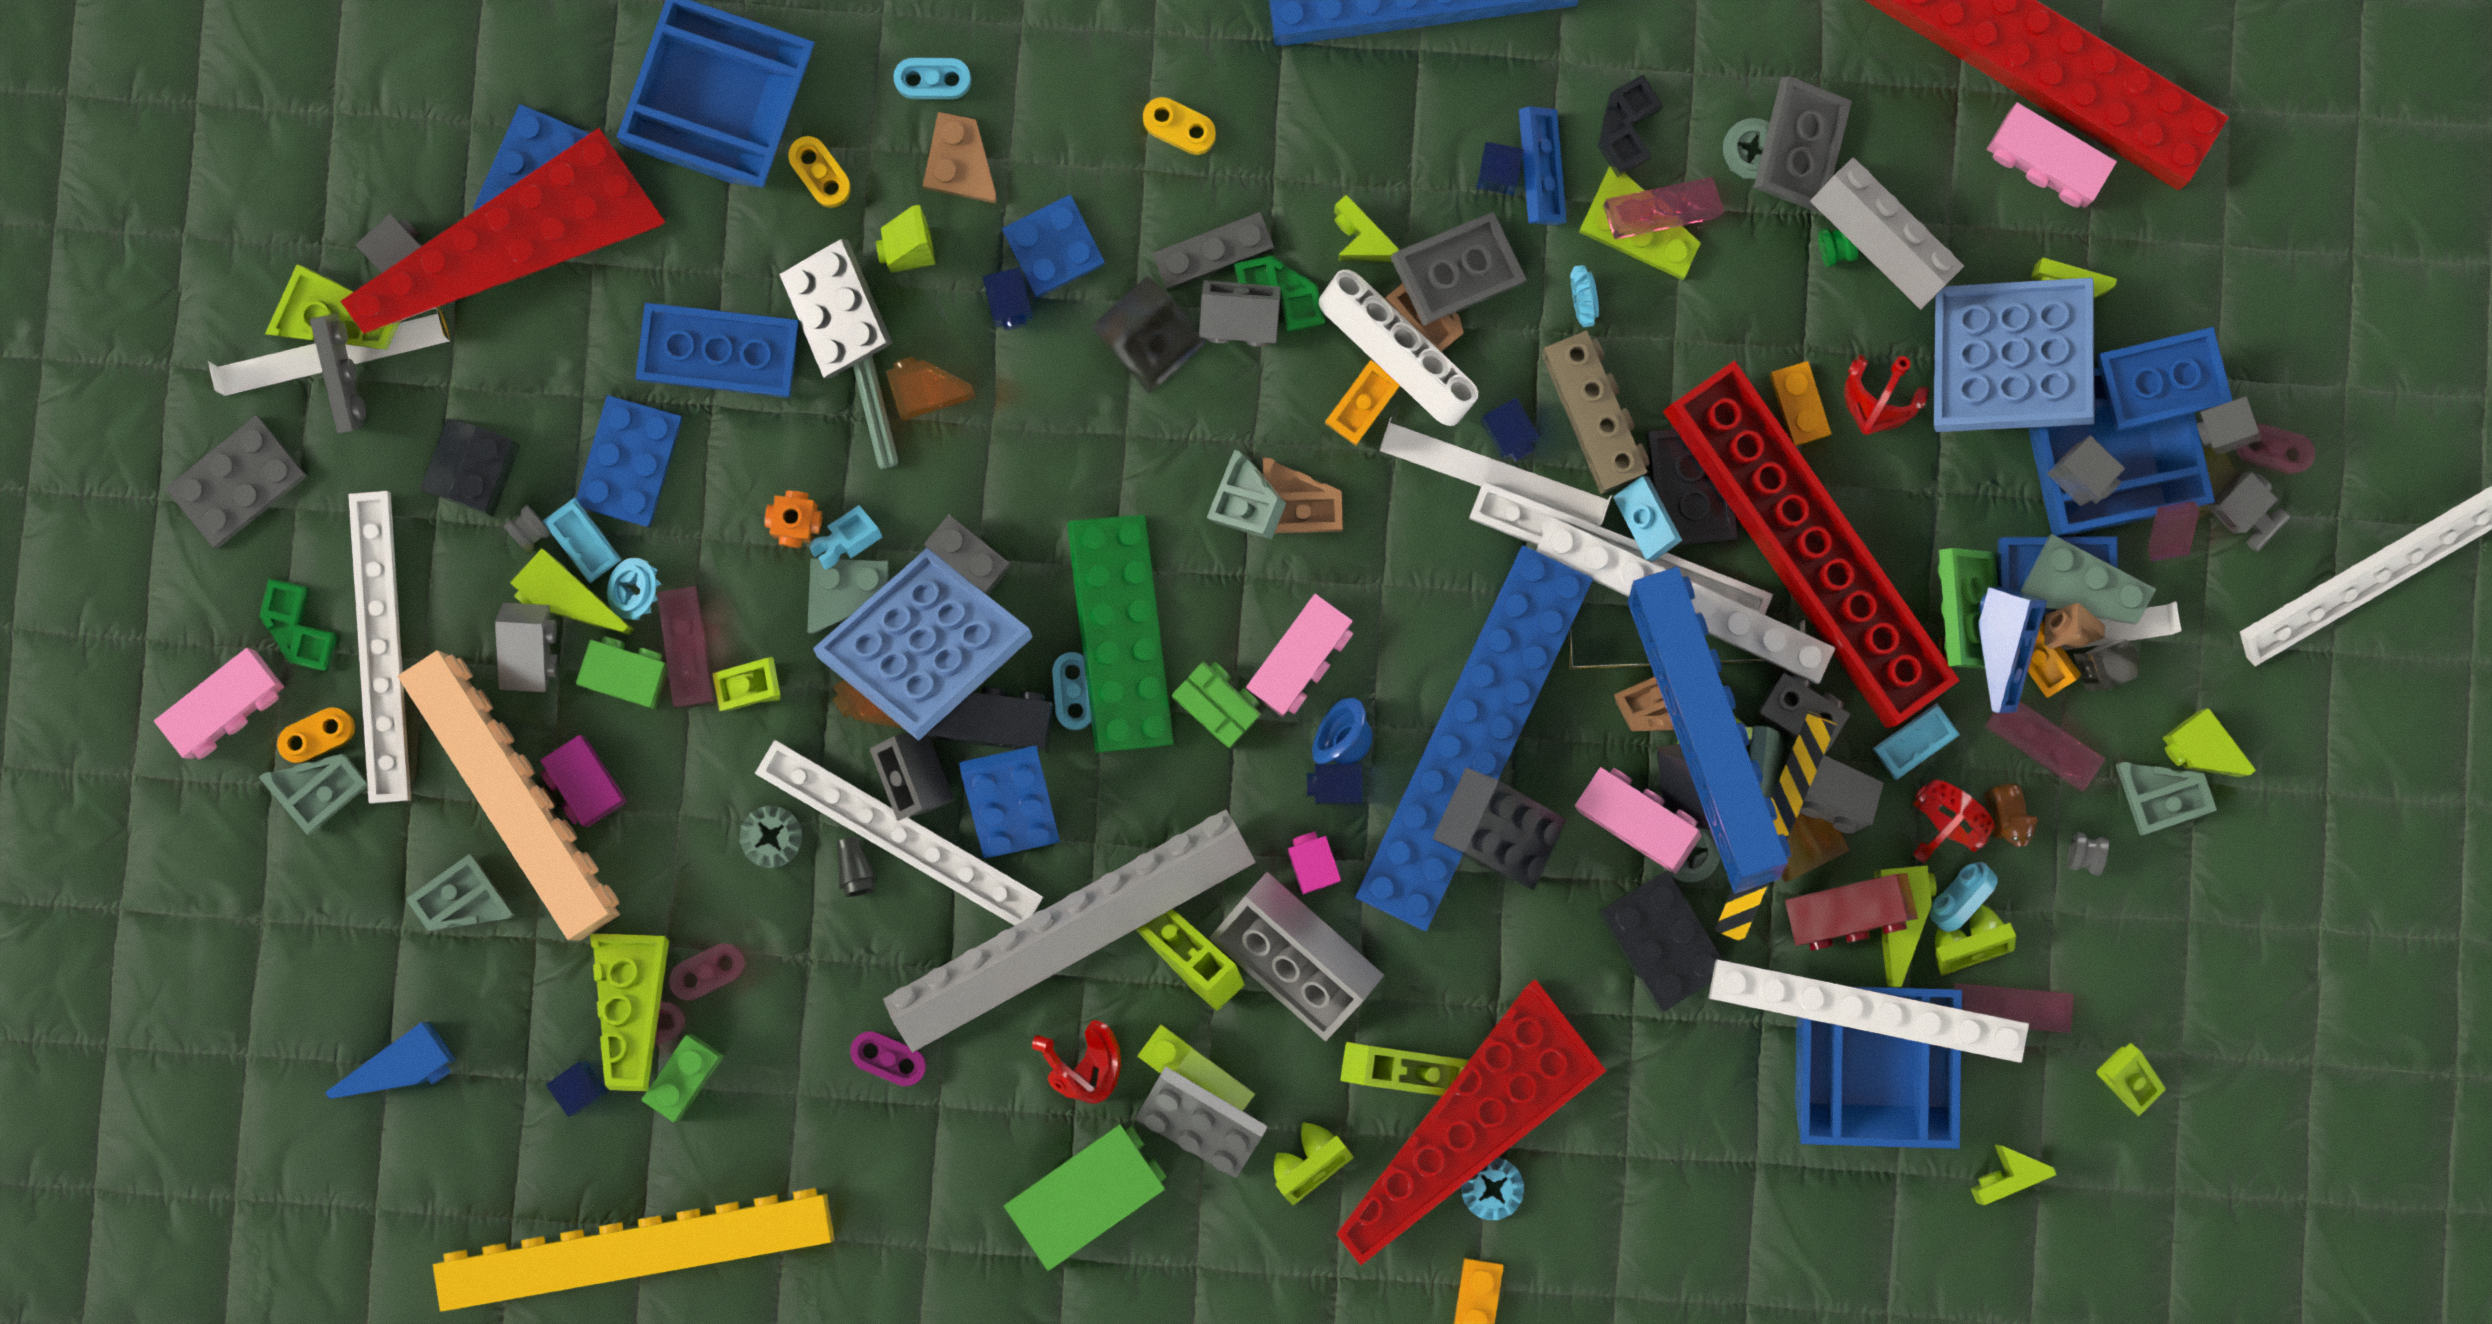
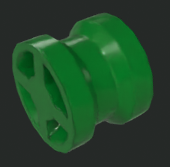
M1826 228L1818 231L1819 249L1826 267L1835 266L1838 261L1844 259L1848 262L1858 260V248L1839 229L1830 231Z

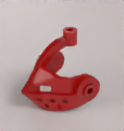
M1859 354L1857 359L1852 361L1848 369L1849 375L1844 386L1845 403L1848 411L1861 432L1865 435L1899 428L1913 418L1920 408L1924 407L1929 397L1927 396L1929 388L1926 386L1918 387L1908 406L1897 407L1886 404L1900 376H1903L1911 365L1907 357L1900 356L1891 367L1893 374L1879 400H1877L1862 385L1861 377L1868 361L1865 360V356Z
M1941 780L1930 781L1926 786L1923 785L1918 790L1912 804L1930 818L1939 830V833L1929 843L1921 842L1912 855L1922 863H1925L1946 837L1964 844L1974 853L1979 848L1981 849L1990 837L1988 836L1995 828L1994 820L1981 804L1961 789ZM1943 805L1955 812L1956 815L1950 818L1938 809ZM1962 820H1965L1972 828L1970 833H1967L1960 826Z
M1094 1020L1087 1026L1084 1032L1087 1042L1085 1057L1074 1070L1066 1066L1056 1055L1053 1049V1039L1036 1035L1032 1041V1048L1042 1052L1046 1061L1053 1068L1048 1075V1081L1057 1092L1064 1094L1065 1097L1091 1104L1104 1101L1113 1092L1120 1074L1121 1054L1113 1031L1105 1023ZM1094 1068H1098V1080L1094 1088L1091 1086Z

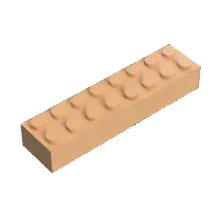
M436 650L398 675L397 677L567 940L581 941L620 916L615 908L620 904L615 893L607 884L603 886L595 877L594 874L599 870L587 852L582 854L581 851H578L573 841L578 839L577 835L565 819L561 821L556 817L552 810L557 806L554 799L545 787L540 789L534 783L531 776L536 773L532 765L523 754L519 756L512 749L510 744L515 741L503 722L498 724L490 715L489 711L494 708L481 689L477 691L468 681L473 675L465 662L460 657L456 659L453 654L448 655Z

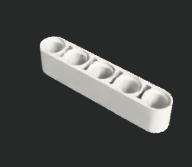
M1350 270L1337 272L1319 298V306L1323 313L1436 420L1447 426L1458 424L1478 398V390L1475 384L1361 276Z

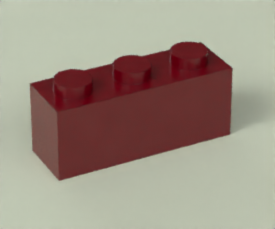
M1907 873L1892 874L1785 900L1795 945L1809 944L1810 951L1832 947V939L1846 936L1847 943L1870 938L1869 930L1883 927L1884 934L1906 930L1907 921L1918 919Z

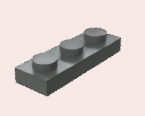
M1261 212L1156 251L1153 253V257L1166 291L1234 266V263L1244 262L1273 251L1274 246Z
M338 313L310 319L337 433L348 432L365 426L366 408L362 398L357 395L354 382L357 379V371L353 360L348 358L345 346L348 335L344 323L341 320L339 321Z

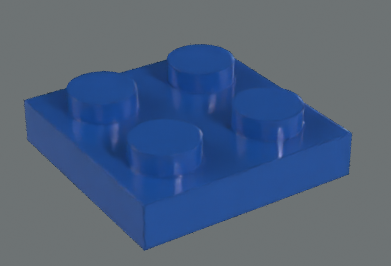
M1071 194L1002 228L1036 299L1105 265Z

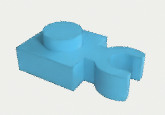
M858 505L827 526L831 535L814 539L808 547L814 557L827 551L818 559L822 567L828 569L838 562L840 555L844 552L852 558L881 539L882 535L879 528Z

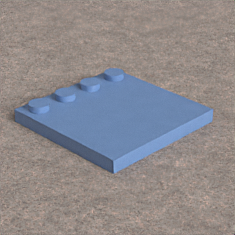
M2093 278L1944 286L1936 294L1934 428L1936 432L2094 424Z
M926 548L813 649L816 656L919 741L1032 639L1033 636L1026 625Z

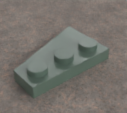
M2051 534L2048 536L2020 592L2047 600L2045 608L2048 610L2056 611L2079 603L2096 618L2137 624L2156 589Z

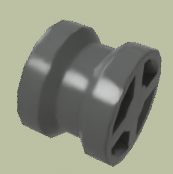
M527 504L521 509L519 517L515 520H508L503 524L509 534L529 554L535 549L536 542L541 538L547 539L552 535L542 522L543 520Z
M2075 832L2069 846L2067 868L2074 871L2083 868L2087 869L2092 875L2100 876L2108 856V838L2098 837L2090 839L2087 838L2085 833Z

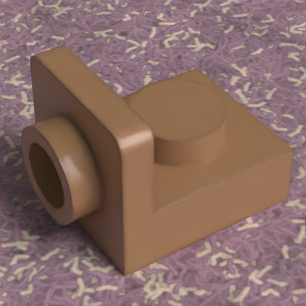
M2079 603L2045 614L2044 645L2049 649L2065 644L2073 650L2105 638V625Z

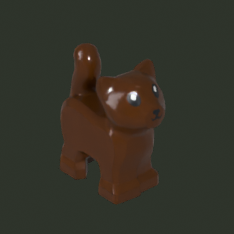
M2006 783L1986 791L1984 795L1987 807L1993 808L1996 819L1994 822L1995 828L1992 830L1994 839L2004 838L2015 847L2029 845L2036 832L2038 817L2027 815L2021 786L2017 783Z

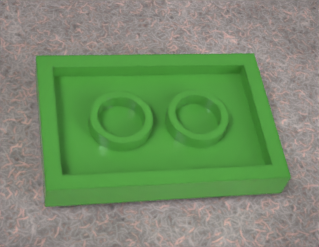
M1958 548L1939 550L1940 563L1938 573L1942 582L1943 602L1941 611L1945 620L1946 640L1944 649L1948 657V667L1985 669L1978 625L1981 617L1979 607L1988 588L1998 587L1995 552Z

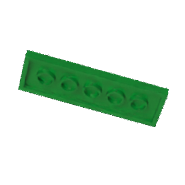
M1145 514L1070 521L1067 523L1095 753L1173 745Z

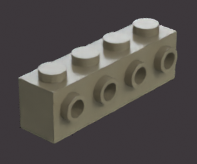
M1586 330L1545 347L1541 355L1600 494L1602 495L1631 483L1642 475L1645 476L1647 474L1645 466L1650 465L1647 453L1641 443L1636 445L1630 432L1635 429L1632 418L1626 408L1621 410L1615 397L1619 394V388L1612 373L1605 374L1600 360L1604 359V353L1596 337L1590 339Z

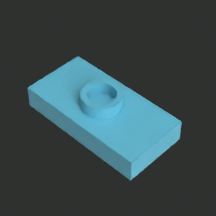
M1640 476L1613 497L1647 561L1654 562L1682 541L1649 477Z
M575 497L542 521L589 583L622 560Z
M1936 703L1872 749L1894 780H1897L1960 734L1938 703Z

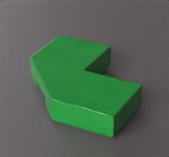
M1273 256L1234 263L1238 283L1281 286L1280 300L1287 332L1325 325L1324 314L1319 306L1320 295L1318 286L1306 277H1302Z
M268 578L259 617L277 642L286 661L291 664L328 672L338 634L300 625L309 588Z

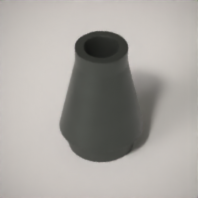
M850 837L838 841L836 845L838 849L839 888L844 889L845 897H857L873 892L876 889L874 881L877 880V877L861 847L859 837Z

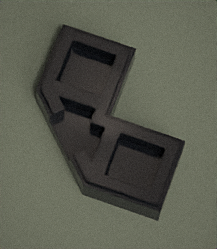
M1644 75L1612 91L1608 97L1597 147L1617 178L1647 162L1652 156L1635 130L1634 125L1661 111L1663 105Z

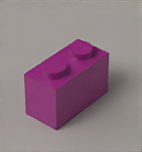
M578 735L540 760L545 767V770L541 772L542 777L553 792L557 789L561 792L566 800L562 804V808L573 824L580 822L582 826L590 827L627 803L624 795L585 736Z

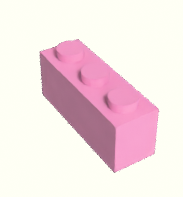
M2018 102L2008 112L1986 149L1993 153V159L1999 164L2008 168L2017 167L2027 173L2026 178L2031 183L2042 188L2049 186L2060 193L2059 198L2063 202L2073 207L2082 206L2086 208L2094 201L2117 162Z
M1314 594L1246 686V690L1281 717H1284L1288 711L1295 714L1308 697L1302 692L1311 679L1318 683L1331 664L1325 661L1334 648L1341 652L1354 633L1348 630L1352 620Z
M246 648L156 718L154 722L182 758L193 760L196 757L200 760L216 749L215 741L224 734L232 735L242 729L248 723L246 717L257 708L259 711H263L275 703L279 698L276 693L282 690L284 686L258 652Z
M1600 767L1575 804L1577 811L1676 875L1701 838L1700 831L1695 828L1698 822L1679 809L1676 814H1673L1664 808L1665 800L1649 789H1645L1643 793L1630 786L1633 780L1618 769L1613 768L1609 773Z

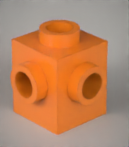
M788 490L785 493V497L775 495L774 504L767 505L765 527L770 528L769 534L774 539H779L778 545L801 548L802 543H810L814 540V534H820L823 513L818 511V505L814 500H808V493ZM790 510L797 511L798 519L793 524L785 522L786 513Z

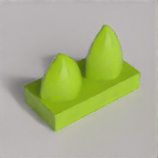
M1981 904L1970 917L1972 936L1967 937L1959 928L1954 931L1945 932L1938 927L1935 934V964L1940 975L1943 976L2013 952L2016 934L2011 923L2004 925L2002 920L1991 909Z
M1304 1122L1301 1126V1141L1304 1152L1308 1157L1305 1161L1293 1154L1276 1153L1274 1174L1277 1181L1275 1185L1292 1206L1354 1158L1337 1135L1334 1136L1328 1130L1315 1124Z

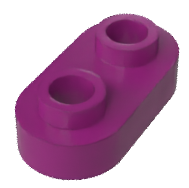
M875 1031L861 1033L851 1044L850 1055L857 1067L897 1085H914L925 1075L926 1060L919 1050L912 1053L908 1045ZM869 1043H873L878 1047V1054L875 1058H868L864 1053V1048ZM903 1059H910L914 1063V1070L910 1074H905L900 1069V1063Z

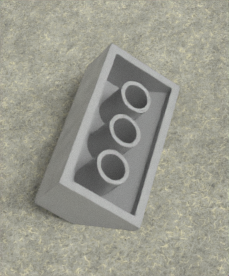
M1855 158L1847 162L1810 200L1920 310L1964 267L1953 253L1945 248Z
M1268 872L1263 875L1209 937L1213 943L1325 1042L1384 977L1382 972Z

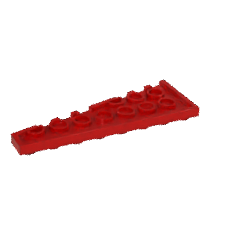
M597 128L340 302L362 333L367 334L414 315L444 306L447 303L519 279L563 261L632 238L646 231L657 229L665 224V221L600 128Z
M1536 979L1532 980L1523 989L1336 1232L1337 1237L1360 1266L1607 1071Z

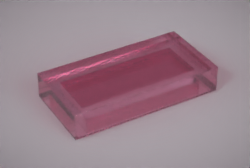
M2191 501L2157 508L2148 546L2151 562L2190 554L2199 516L2196 502Z

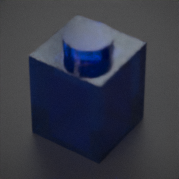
M1486 142L1482 153L1476 189L1513 196L1517 186L1524 149Z
M1020 267L982 276L995 326H1003L1004 330H1014L1026 326V320L1032 319L1033 315Z
M1517 398L1482 417L1480 422L1503 461L1512 457L1517 462L1535 451L1532 445L1537 443L1540 437Z
M1315 764L1314 773H1307V796H1314V805H1361L1362 764Z
M587 1061L577 1062L546 1084L568 1117L578 1115L608 1093Z

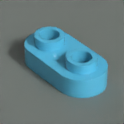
M908 58L897 65L893 76L898 92L909 99H958L964 96L971 86V75L968 67L962 61L955 58ZM918 75L921 77V81L916 86H910L907 83L908 77ZM950 75H956L959 77V82L955 86H948L945 83L946 78Z
M1068 652L1058 657L1053 665L1055 712L1058 721L1069 730H1082L1091 723L1084 658L1079 653ZM1069 666H1077L1080 669L1079 677L1074 680L1068 679L1065 675L1066 669ZM1079 704L1082 706L1083 713L1079 718L1069 716L1068 710L1071 705Z
M1983 862L1965 866L1949 887L1933 901L1930 910L1931 920L1945 932L1960 928L1994 891L1998 880L1997 875Z

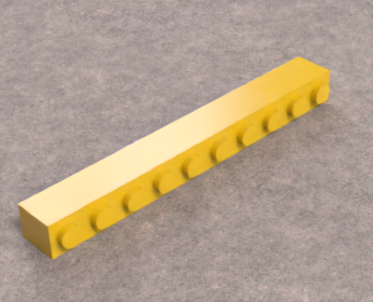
M816 1188L794 1191V1199L778 1202L777 1195L755 1198V1206L739 1208V1202L716 1205V1213L701 1215L700 1208L676 1212L677 1220L662 1222L661 1215L637 1219L638 1227L623 1229L622 1222L599 1226L600 1233L584 1236V1230L579 1229L560 1233V1241L546 1243L545 1236L521 1240L522 1247L507 1250L506 1243H499L482 1247L483 1254L468 1257L467 1250L443 1254L444 1261L433 1264L440 1312L830 1243L835 1239L827 1193L817 1195Z

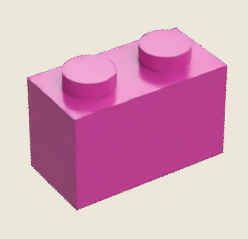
M1311 832L1292 840L1294 847L1288 848L1287 852L1302 895L1341 881L1326 836L1317 838L1316 832Z

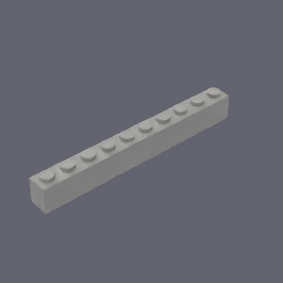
M1225 809L1216 815L1208 817L1204 822L1186 832L1172 837L1169 841L1148 853L1139 855L1135 860L1119 869L1105 874L1099 880L1081 890L1069 894L1066 898L1052 906L1036 912L1025 921L1000 932L996 937L976 948L966 951L963 955L949 963L933 969L927 975L911 984L897 989L891 995L883 998L894 1025L913 1053L1256 862L1230 814Z

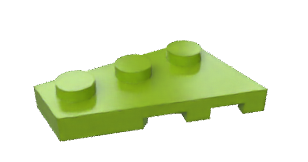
M1610 166L1579 230L1581 234L1681 280H1684L1701 244L1626 173L1617 178Z
M297 264L265 334L315 341L310 319L338 313L339 321L341 320L347 330L348 340L345 345L388 350L400 322L363 334L340 302L354 291L305 266Z

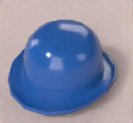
M1345 698L1329 709L1323 717L1314 738L1312 747L1313 761L1318 764L1334 761L1337 764L1346 766L1356 764L1367 754L1372 744L1373 735L1371 727L1366 721V711L1362 702L1356 698Z

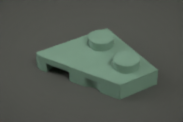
M1234 450L1207 519L1216 524L1272 539L1286 502L1252 461L1240 451Z
M811 559L807 633L817 634L822 629L840 621H845L889 582V562L838 560L831 568L824 569L819 559Z
M344 754L327 757L312 763L307 762L295 765L292 768L276 772L263 773L259 777L308 835H311L368 786L365 777Z
M2128 762L2116 764L2140 835L2217 811L2204 773L2136 765Z
M468 854L406 898L427 931L510 919L515 916V913L473 854Z

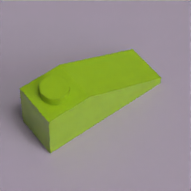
M920 205L911 206L880 228L882 240L876 241L880 264L887 262L891 273L936 265L930 229Z
M542 548L510 582L518 589L514 596L522 604L550 605V614L627 635L634 630L556 558Z
M1928 865L1874 871L1875 878L1898 873L1908 874L1918 919L1906 922V930L1884 934L1883 927H1881L1887 987H1902L1932 906L1931 897L1936 896L1935 876L1933 873H1928Z
M1171 909L1135 929L1188 986L1216 1011L1245 985L1236 964L1175 910Z
M1162 1024L1137 1056L1160 1074L1166 1066L1241 1111L1245 1109L1255 1095L1254 1092Z
M1346 1042L1340 1081L1442 1096L1469 1060Z

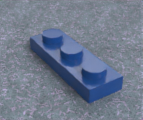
M1532 106L1519 109L1528 223L1555 226L1567 223L1557 109Z

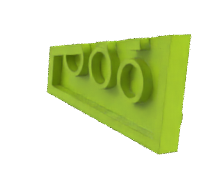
M590 934L591 947L594 949L595 964H593L594 980L597 982L599 999L597 1010L598 1017L601 1019L602 1029L600 1040L605 1086L609 1090L648 1091L669 940L665 936Z

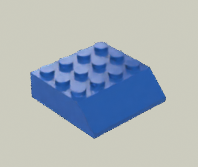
M665 0L617 138L623 147L732 184L764 188L815 42L692 0Z
M2099 367L2094 368V424L2028 427L2051 533L2057 537H2063L2165 516L2214 503L2215 500L2196 425L2195 413L2115 431ZM2091 435L2125 469L2117 476L2121 481L2120 485L2107 498H2102L2096 504L2091 500L2080 506L2047 473L2074 445Z
M1853 987L1962 1010V990ZM1797 1017L1795 1105L1800 1144L1960 1149V1050Z

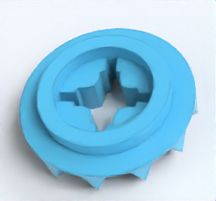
M1585 265L1574 266L1570 274V285L1576 318L1583 327L1594 326L1595 318L1599 316L1598 296L1594 277L1591 271L1587 272Z
M639 558L626 559L614 569L607 586L608 603L612 611L620 618L639 620L642 614L651 613V603L659 600L655 592L661 583L655 578L657 569L650 566L648 561ZM628 584H636L640 588V594L635 595L631 588L627 587Z
M1496 1158L1463 1184L1461 1192L1466 1206L1476 1216L1487 1220H1500L1513 1214L1522 1202L1524 1182L1514 1165L1502 1158ZM1483 1174L1493 1182L1499 1179L1502 1180L1505 1177L1507 1178L1499 1189L1502 1193L1501 1197L1505 1200L1503 1203L1493 1196H1489L1487 1199L1483 1198L1481 1201L1479 1200L1486 1190L1485 1181L1481 1178Z

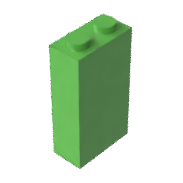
M1120 1123L1004 1205V1208L1048 1271L1165 1190L1166 1187L1162 1181L1167 1176L1155 1158L1148 1162L1142 1154L1140 1148L1145 1144L1133 1126L1125 1129L1123 1124Z

